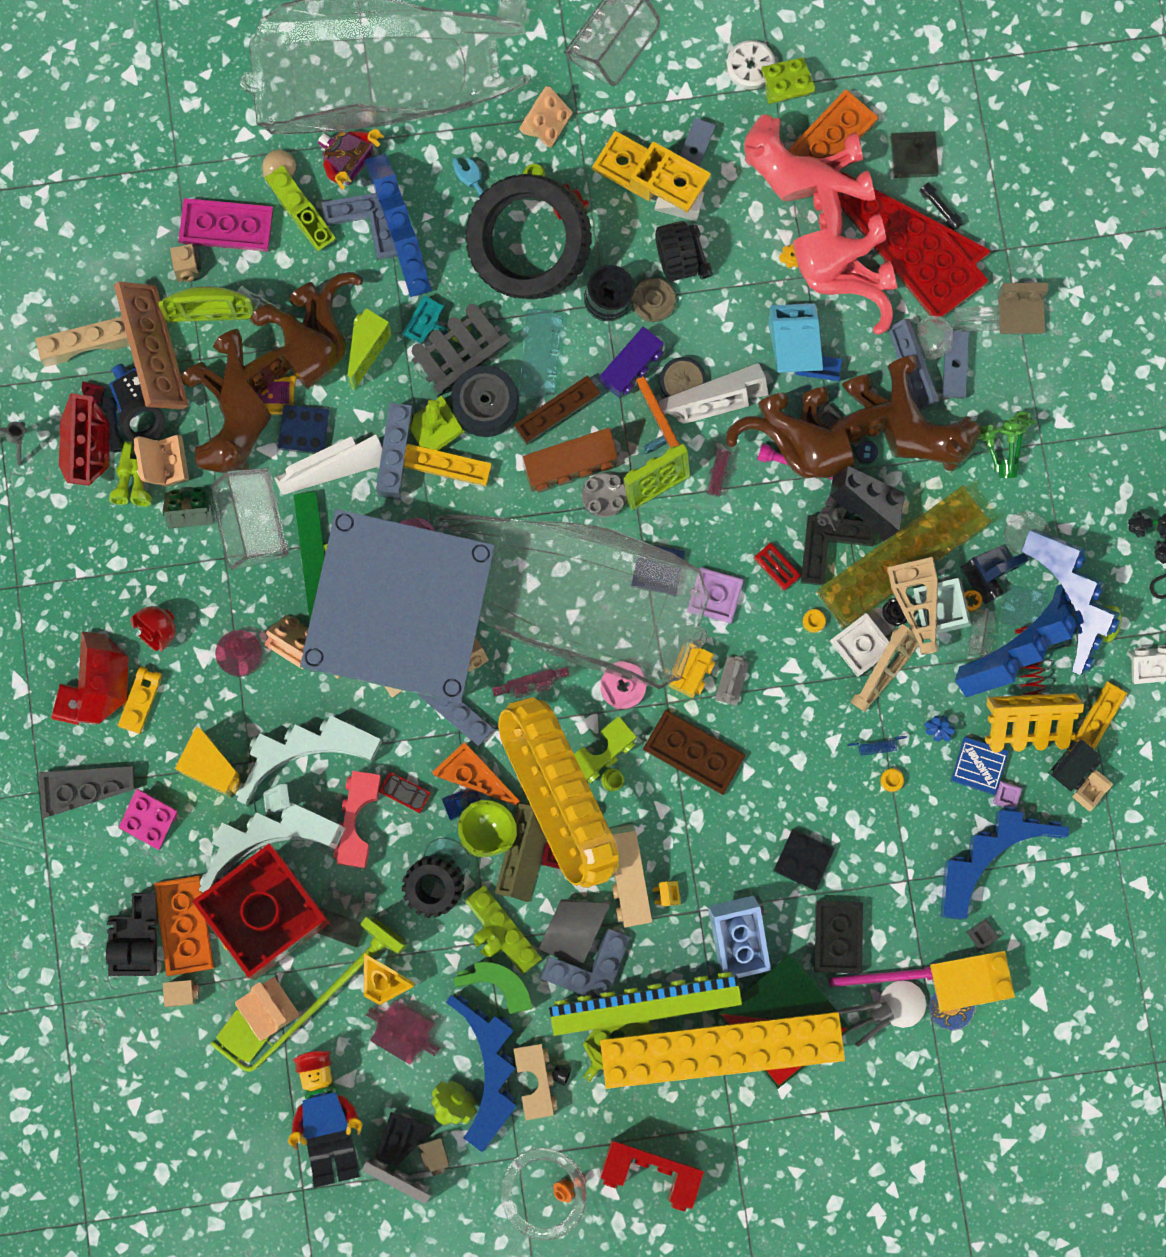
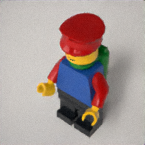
M310 1051L293 1059L295 1071L299 1073L302 1088L307 1093L305 1094V1100H302V1104L297 1107L292 1121V1134L289 1136L288 1143L296 1150L298 1149V1142L302 1145L307 1144L314 1188L337 1182L333 1159L335 1160L339 1182L362 1176L351 1136V1128L357 1129L358 1135L360 1134L362 1122L358 1118L355 1106L345 1096L339 1095L337 1087L333 1084L330 1071L332 1062L329 1057L331 1052Z

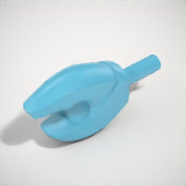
M454 158L453 167L457 177L468 187H475L480 196L483 190L479 185L482 182V175L478 165L470 158H466L470 169L464 171L457 159Z

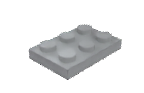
M376 1158L373 1161H366L362 1169L363 1172L424 1204L428 1203L432 1195L428 1191L430 1188L428 1185L417 1181L415 1184L407 1180L409 1177L407 1174L397 1169L393 1173L386 1169V1163Z

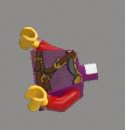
M373 129L370 132L339 131L334 139L323 133L317 144L325 149L322 154L324 160L323 167L328 179L338 184L341 189L345 188L344 182L350 185L366 165L364 160L371 158L374 154L373 145L371 144L373 143L376 147H379L380 143L377 139L380 137L384 138V135L378 129Z

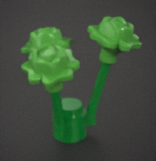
M1017 411L1014 417H1010V420H1005L1003 426L995 428L993 424L981 426V433L978 439L985 441L987 448L989 447L994 463V472H999V478L1017 477L1023 434L1026 433L1027 427L1036 423L1032 419L1031 413ZM999 432L1007 435V442H1009V459H1001V464L998 462L994 445H996L994 438ZM1017 442V444H1016V450H1015V457H1014V443Z

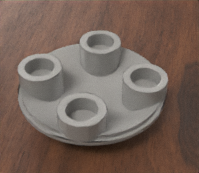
M601 473L586 480L582 490V501L585 508L591 514L602 518L611 517L619 513L626 504L625 485L617 475Z

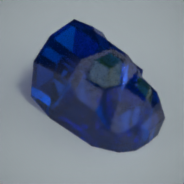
M464 790L442 798L450 821L459 819L462 812L471 803L481 800L479 793L474 790Z

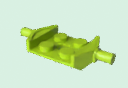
M649 1020L594 1029L582 1044L591 1060V1066L582 1077L586 1079L591 1074L587 1081L591 1082L598 1070H603L601 1039L611 1038V1033L615 1030L622 1031L624 1037L650 1034L653 1028Z

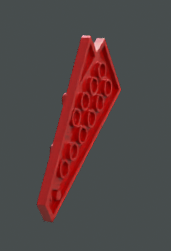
M841 172L843 175L856 181V179L844 172ZM874 189L876 200L873 201L862 200L838 192L841 209L864 237L869 232V219L873 215L880 213L886 240L876 245L874 249L885 262L891 261L894 273L935 323L989 282L976 266V264L990 254L991 251L986 247Z

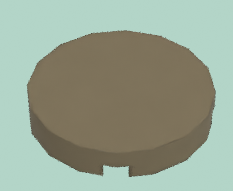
M647 278L639 282L634 288L631 302L633 310L638 317L644 321L654 323L663 321L671 315L675 308L676 296L672 286L665 280Z

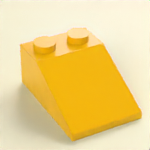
M1005 951L930 965L940 1012L1015 998Z

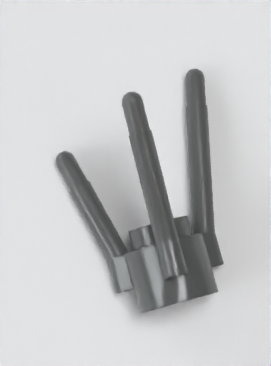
M11 422L7 428L2 427L0 430V438L5 436L9 442L16 444L18 466L22 464V440L27 432L25 422Z
M879 1000L872 1004L835 1011L839 1012L840 1015L873 1009L869 1012L871 1017L851 1026V1031L871 1022H874L875 1025L879 1023L878 1026L856 1042L855 1045L857 1047L869 1040L884 1027L891 1025L890 1021L894 1019V1016L887 1002L881 1004Z

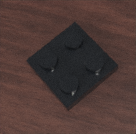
M792 829L773 872L816 891L835 848Z

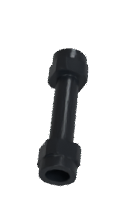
M929 182L926 183L919 190L922 194L921 196L933 203L946 218L947 226L955 231L963 224L961 217L957 213H952L936 194L937 189Z
M690 225L688 227L693 237L698 260V275L700 279H706L713 275L712 269L704 256L699 239L701 233L698 225Z
M106 397L102 399L104 412L107 413L111 438L108 440L110 452H122L124 443L123 439L119 436L116 417L118 406L114 397Z

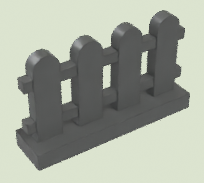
M475 304L468 305L465 311L468 318L463 322L457 317L450 318L448 321L450 332L446 335H443L438 330L432 331L430 334L432 345L427 349L419 343L413 345L412 355L414 358L411 361L414 365L417 363L421 365L428 375L425 378L428 383L433 381L435 385L432 390L437 397L452 387L465 371L482 365L509 345L510 339L505 333L500 336L498 332L501 329L498 325L493 327L484 314L487 311L484 307L479 309ZM471 323L482 335L477 341L466 328ZM454 336L464 348L459 354L448 342ZM487 342L488 346L482 350L480 345ZM435 350L446 361L441 367L430 355ZM469 355L470 359L464 363L462 359ZM451 368L453 372L446 376L444 372Z

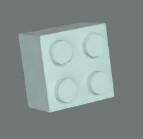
M956 578L939 582L936 634L972 626L962 581ZM926 586L914 588L917 605L923 604L927 598ZM928 609L919 610L921 626L926 627L930 623Z

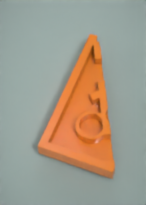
M465 742L432 771V774L436 777L516 806L520 802Z

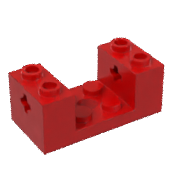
M614 1140L610 1141L599 1176L600 1179H603V1185L617 1189L618 1185L623 1186L633 1158L636 1165L649 1168L651 1164L658 1167V1172L672 1176V1173L675 1172L667 1200L672 1202V1208L686 1212L687 1208L693 1209L704 1171Z

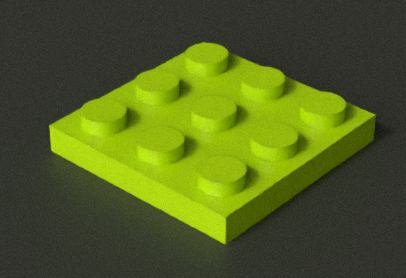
M684 444L669 448L664 455L659 458L654 457L640 469H633L626 474V477L623 478L627 504L632 511L690 477L688 450Z

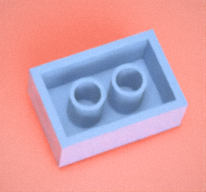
M749 896L708 906L720 972H732V976L737 975L738 978L770 971L761 908L755 897Z

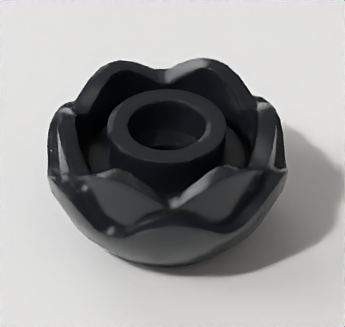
M891 598L887 600L882 609L885 621L893 626L905 624L907 619L897 599Z

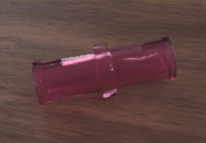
M717 449L713 468H710L709 473L711 477L706 493L711 496L715 494L716 497H720L723 480L728 474L726 468L731 452L726 450L722 452V449Z

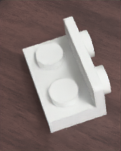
M1160 645L1156 649L1138 647L1135 648V651H1128V656L1132 660V682L1134 684L1166 681V645Z

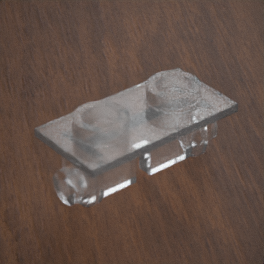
M988 608L976 610L972 618L973 627L968 643V655L980 654V657H985L992 653L994 638L987 636V633L994 634L997 617H995V612L989 611Z

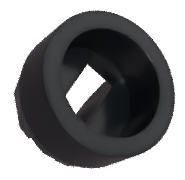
M565 1065L556 1066L552 1072L554 1081L565 1086L570 1077L571 1068Z

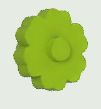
M441 1081L431 1093L434 1097L431 1103L435 1109V1118L443 1125H449L450 1123L458 1125L460 1122L467 1124L477 1113L475 1108L477 1101L473 1094L465 1091L464 1086L460 1083L449 1081L447 1084Z

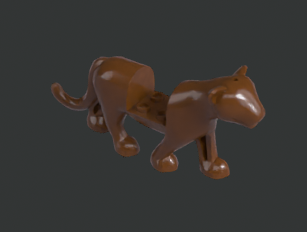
M346 272L332 277L324 285L321 294L318 293L313 282L306 283L296 289L291 294L289 302L295 307L306 306L305 317L302 323L293 315L277 309L272 304L263 305L255 310L249 320L257 326H265L270 323L279 325L284 335V346L268 351L244 366L242 337L238 329H233L218 337L213 345V348L219 353L227 354L224 378L214 374L204 362L191 366L182 374L181 379L185 386L193 388L203 384L215 395L224 418V424L219 434L203 445L195 447V461L198 468L223 474H234L237 471L247 473L249 470L247 459L260 433L272 417L257 393L264 392L274 380L283 378L289 369L307 390L335 369L344 357L346 343L344 335L333 315V297L336 290L343 285L354 284L359 286L363 284V278L359 274Z
M908 355L888 365L892 379L890 401L870 391L873 383L872 377L869 374L849 379L842 386L864 408L839 419L834 425L828 427L821 422L816 414L818 406L825 404L829 400L830 393L827 387L815 388L802 395L803 409L800 419L782 412L788 405V396L786 393H776L758 402L759 409L765 418L746 416L737 420L729 427L726 433V443L729 447H734L737 444L738 436L743 431L757 429L774 440L794 473L803 478L820 479L831 478L847 466L854 468L850 443L856 442L860 437L866 435L869 437L877 436L883 431L893 456L897 458H918L942 463L945 470L954 471L958 464L965 461L972 454L980 436L981 427L977 422L971 421L969 416L948 425H936L927 422L914 402L909 390L907 374L916 370L918 360L917 356Z

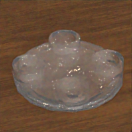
M929 316L922 319L916 325L914 332L925 359H937L952 351L954 331L949 320L941 316Z

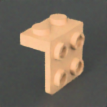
M175 435L160 441L141 436L134 438V451L138 463L137 471L143 482L168 487L189 480L182 436Z

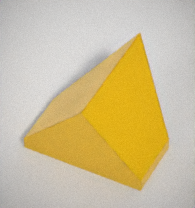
M364 954V997L381 1005L414 987L413 981Z

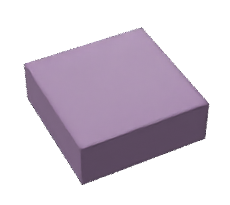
M1000 781L992 804L1000 807L1017 808L1022 788Z

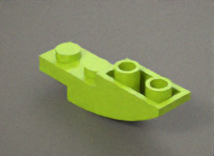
M283 165L264 178L277 196V200L317 252L336 239Z

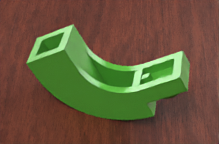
M490 962L474 963L476 973H471V969L457 972L458 977L453 978L455 988L480 982L496 985L506 997L509 1014L532 1009L529 993L522 980L514 972L502 965Z

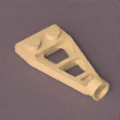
M930 557L887 567L892 591L919 643L921 655L939 651L936 641L938 577L934 558ZM924 584L927 588L926 601L919 605L911 604L906 595V589L911 586ZM928 609L930 623L928 626L920 628L915 621L914 612ZM925 639H930L932 641L928 643H923Z
M901 624L899 628L893 631L890 642L861 693L855 694L850 701L862 711L866 712L919 646L914 633L908 627ZM897 651V652L899 653V656H898L897 659L891 664V666H890L889 668H887V666H888V664L890 663V661H891L893 655H894L895 652Z

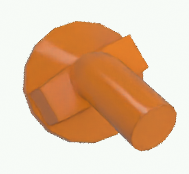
M581 1174L568 1182L566 1179L556 1182L553 1185L555 1197L561 1202H571L575 1197L573 1190L587 1182L585 1176Z

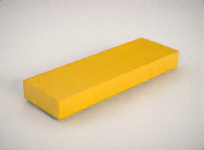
M1107 681L1079 727L1075 739H1082L1095 750L1127 692Z

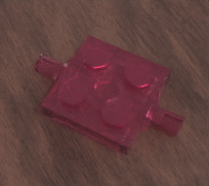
M568 667L558 670L549 669L507 681L504 685L492 687L494 697L507 693L510 694V697L515 696L516 699L528 696L529 692L533 690H538V692L550 690L551 685H554L557 679L570 676Z
M395 999L383 1014L370 1007L366 1016L377 1022L376 1031L370 1039L372 1043L409 1065L412 1064L416 1055L422 1049L435 1057L439 1047L428 1042L429 1033L435 1024L433 1021Z

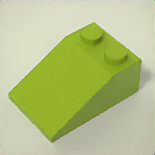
M367 308L363 313L360 312L353 322L348 379L351 388L354 390L392 336L389 322Z

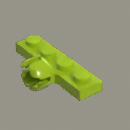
M482 886L466 898V904L483 925L482 929L474 935L473 941L477 948L487 941L488 944L480 951L484 956L492 957L498 951H503L522 975L542 960L485 886Z

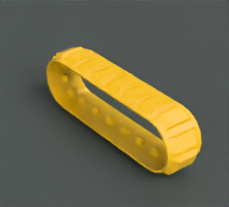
M534 697L509 703L499 716L498 728L500 739L562 873L571 884L580 885L583 888L607 882L618 868L619 855L617 845L553 710L545 701L537 700Z

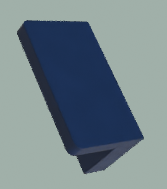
M1003 545L974 558L975 564L987 583L1014 571L1029 561L1025 553L1011 558Z

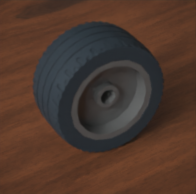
M487 365L473 367L465 371L453 386L451 392L452 412L466 432L478 437L496 436L507 430L517 416L519 409L517 387L510 376L499 368ZM484 399L489 400L487 403L481 402Z

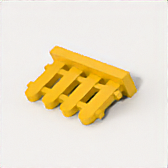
M1076 693L987 697L986 705L992 715H988L991 730L990 736H985V742L989 744L990 749L995 753L1002 751L1005 743H1011L1013 749L1018 752L1025 749L1027 742H1033L1035 748L1040 751L1047 748L1049 741H1055L1059 749H1066L1069 747L1070 741L1075 740L1076 734L1072 732L1074 719H1078L1079 713H1083L1084 704ZM1052 720H1058L1056 733H1050ZM1030 721H1036L1034 734H1028ZM1007 722H1014L1012 735H1006Z

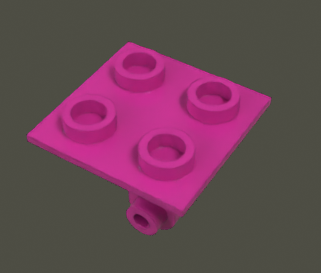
M136 789L119 828L159 850L172 822L176 821L179 814L176 809Z

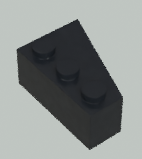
M847 466L833 476L830 496L849 513L858 515L863 520L862 524L867 528L871 526L880 534L879 538L882 541L887 540L899 531L904 492L850 466Z

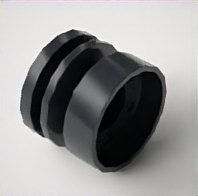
M605 265L597 268L591 274L584 293V305L588 313L595 319L603 322L620 319L627 312L634 294V282L631 275L616 265ZM604 294H605L606 296H610V295H611L612 298H611V299H610L609 297L604 298Z

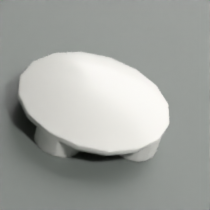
M904 980L893 982L885 988L880 998L881 1004L887 1002L893 1013L894 1019L890 1021L893 1026L900 1028L913 1026L925 1014L927 1005L925 995L912 982Z

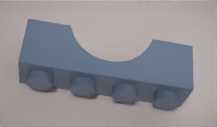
M389 403L376 486L378 497L399 500L401 498L405 453L413 418L412 405Z

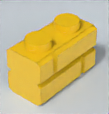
M689 643L669 683V687L690 698H694L695 693L700 695L706 683L702 679L705 673L710 675L716 663L712 661L714 654Z

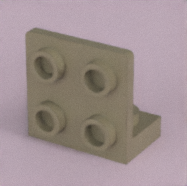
M1003 283L998 291L1000 334H1044V297L1048 292V283Z

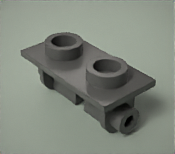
M829 495L825 503L826 507L822 508L817 519L821 526L831 524L833 530L836 531L847 510Z

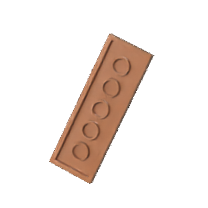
M118 281L114 288L146 407L185 409L188 406V401L167 323L159 308L160 298L156 285Z

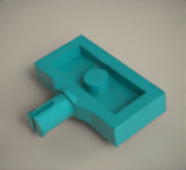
M424 295L405 327L402 336L423 345L428 335L434 330H438L443 335H446L449 329L438 324V318L444 306Z

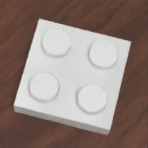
M865 613L831 639L830 643L855 675L859 677L878 663L889 641L869 615Z

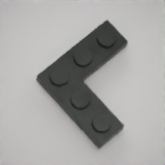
M808 515L801 583L824 586L828 542L873 547L875 530L871 526L867 528L862 524L863 521L842 519L837 530L834 531L831 524L821 526L818 523L817 516Z

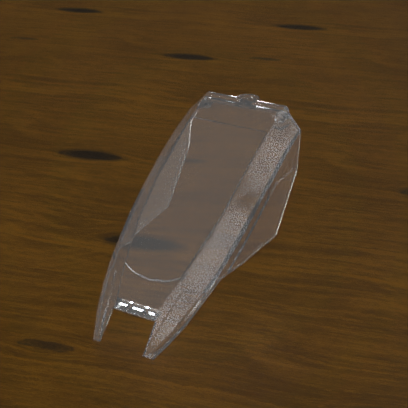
M296 0L282 4L260 19L254 38L250 39L249 42L252 72H245L240 78V84L246 92L254 94L256 124L262 126L271 135L345 131L435 117L466 109L505 95L531 82V75L500 80L496 39L526 33L524 23L487 14L430 9L403 0Z
M481 515L436 516L432 525L462 536V538L495 545L479 621L499 630L500 634L578 665L656 689H661L673 681L680 680L691 649L700 648L707 641V631L700 626L710 595L705 588L702 572L700 569L676 556V554L601 526L554 521L531 522Z

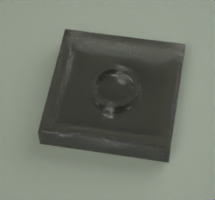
M329 887L321 910L331 923L317 934L357 948L364 931L360 924L365 917L370 915L374 904Z

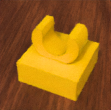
M678 881L659 883V887L653 888V892H660L661 895L660 900L654 901L656 905H681Z

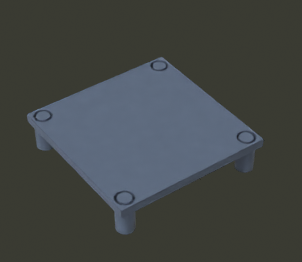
M336 509L300 668H305L309 672L318 671L436 697L445 702L454 701L461 703L495 545Z

